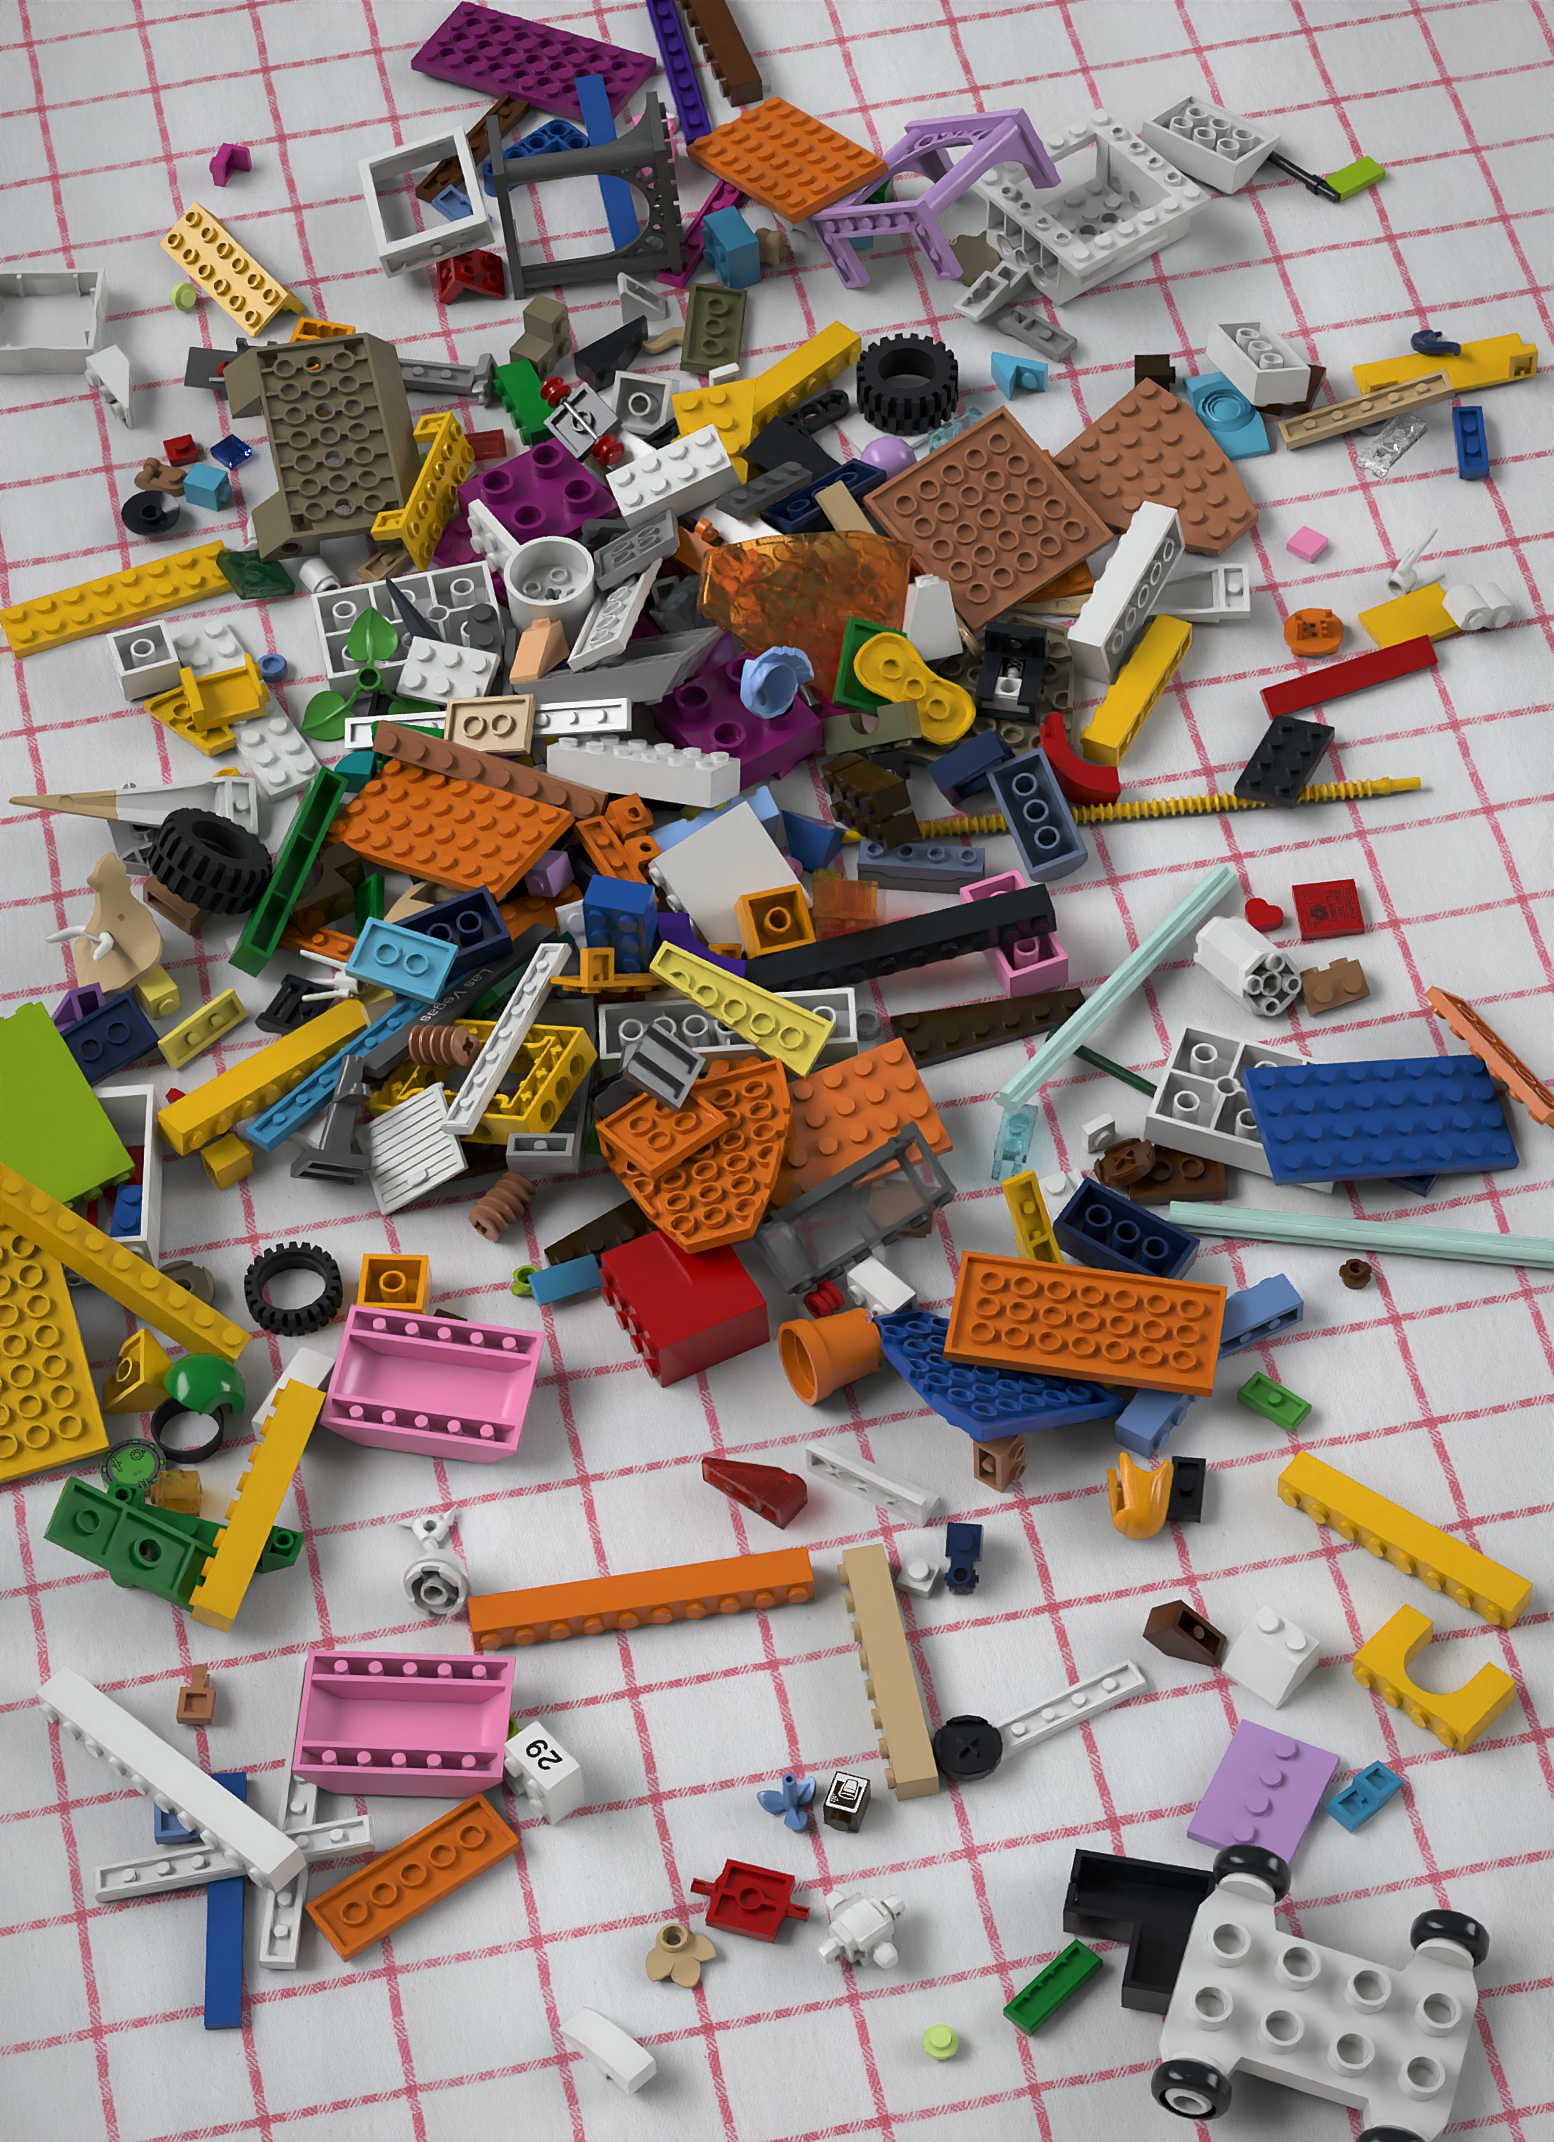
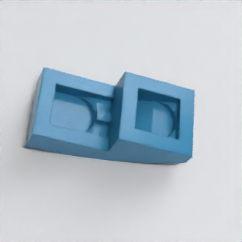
M594 1254L567 1261L527 1276L538 1307L604 1285L599 1275V1267Z
M1377 1760L1355 1775L1350 1787L1328 1801L1325 1811L1352 1833L1402 1787L1403 1781Z

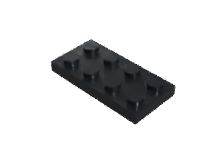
M1276 715L1235 784L1234 796L1293 809L1333 741L1335 727L1295 719L1290 716Z

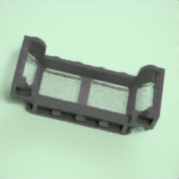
M914 1120L899 1129L901 1133L887 1139L888 1142L781 1209L777 1211L774 1209L769 1212V1215L760 1219L752 1239L785 1293L788 1295L795 1293L798 1296L812 1288L813 1284L825 1278L828 1281L838 1278L845 1273L843 1267L853 1261L856 1264L864 1261L870 1255H873L871 1250L882 1243L884 1247L893 1244L901 1238V1231L910 1226L912 1229L922 1226L929 1221L927 1215L947 1205L954 1199L953 1195L958 1190L949 1179Z

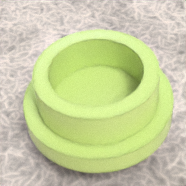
M183 282L173 286L170 291V301L176 309L187 311L194 305L196 289L192 284Z
M934 2025L924 2033L922 2040L923 2048L931 2058L939 2061L947 2060L958 2050V2034L950 2026Z

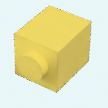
M160 963L156 965L153 972L147 978L134 985L136 997L154 1021L182 1007L178 987Z

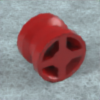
M823 1280L818 1284L815 1292H809L803 1298L805 1307L816 1319L831 1316L833 1310H840L845 1305V1299L840 1290L827 1280Z

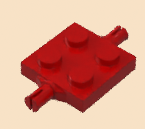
M728 1858L722 1874L714 1883L694 1878L691 1884V1893L694 1892L710 1897L711 1904L705 1918L706 1926L770 1943L775 1942L780 1925L787 1917L807 1922L811 1911L810 1907L793 1904L790 1901L796 1883L794 1875Z

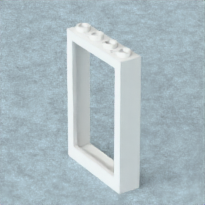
M462 125L357 161L379 259L388 279L495 243L471 147ZM458 155L474 215L388 243L374 183Z

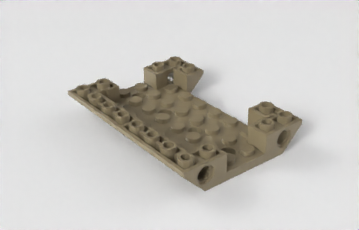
M364 332L250 348L223 369L232 419L261 416L262 405L279 488L278 492L251 511L261 563L319 555L321 540L371 534V529L379 512L405 509L421 473L422 465L417 442L413 437L414 428L397 351L394 345ZM311 363L319 364L321 368L318 370H310L307 368V365ZM321 410H327L331 415L319 417L316 413ZM332 457L341 460L337 465L328 464L326 461ZM346 505L351 508V511L341 513L336 508ZM402 538L377 541L378 546L404 543Z

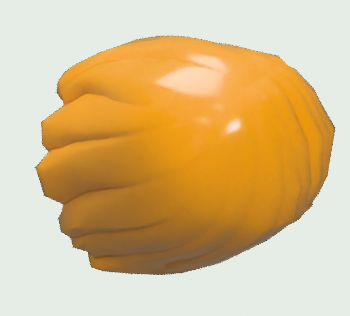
M1123 1452L1119 1454L1122 1486L1118 1484L1117 1469H1107L1109 1502L1113 1516L1112 1523L1118 1532L1126 1535L1128 1538L1145 1540L1158 1533L1165 1522L1174 1467L1170 1460L1165 1459L1156 1470L1147 1472L1134 1465L1130 1455Z

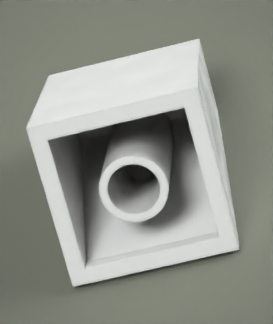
M933 574L915 577V583L907 584L898 631L907 633L906 639L914 645L924 662L963 653L949 582L940 579L939 576H933Z

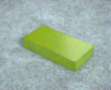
M1367 155L1324 178L1326 185L1340 193L1339 200L1343 201L1384 179L1386 170Z

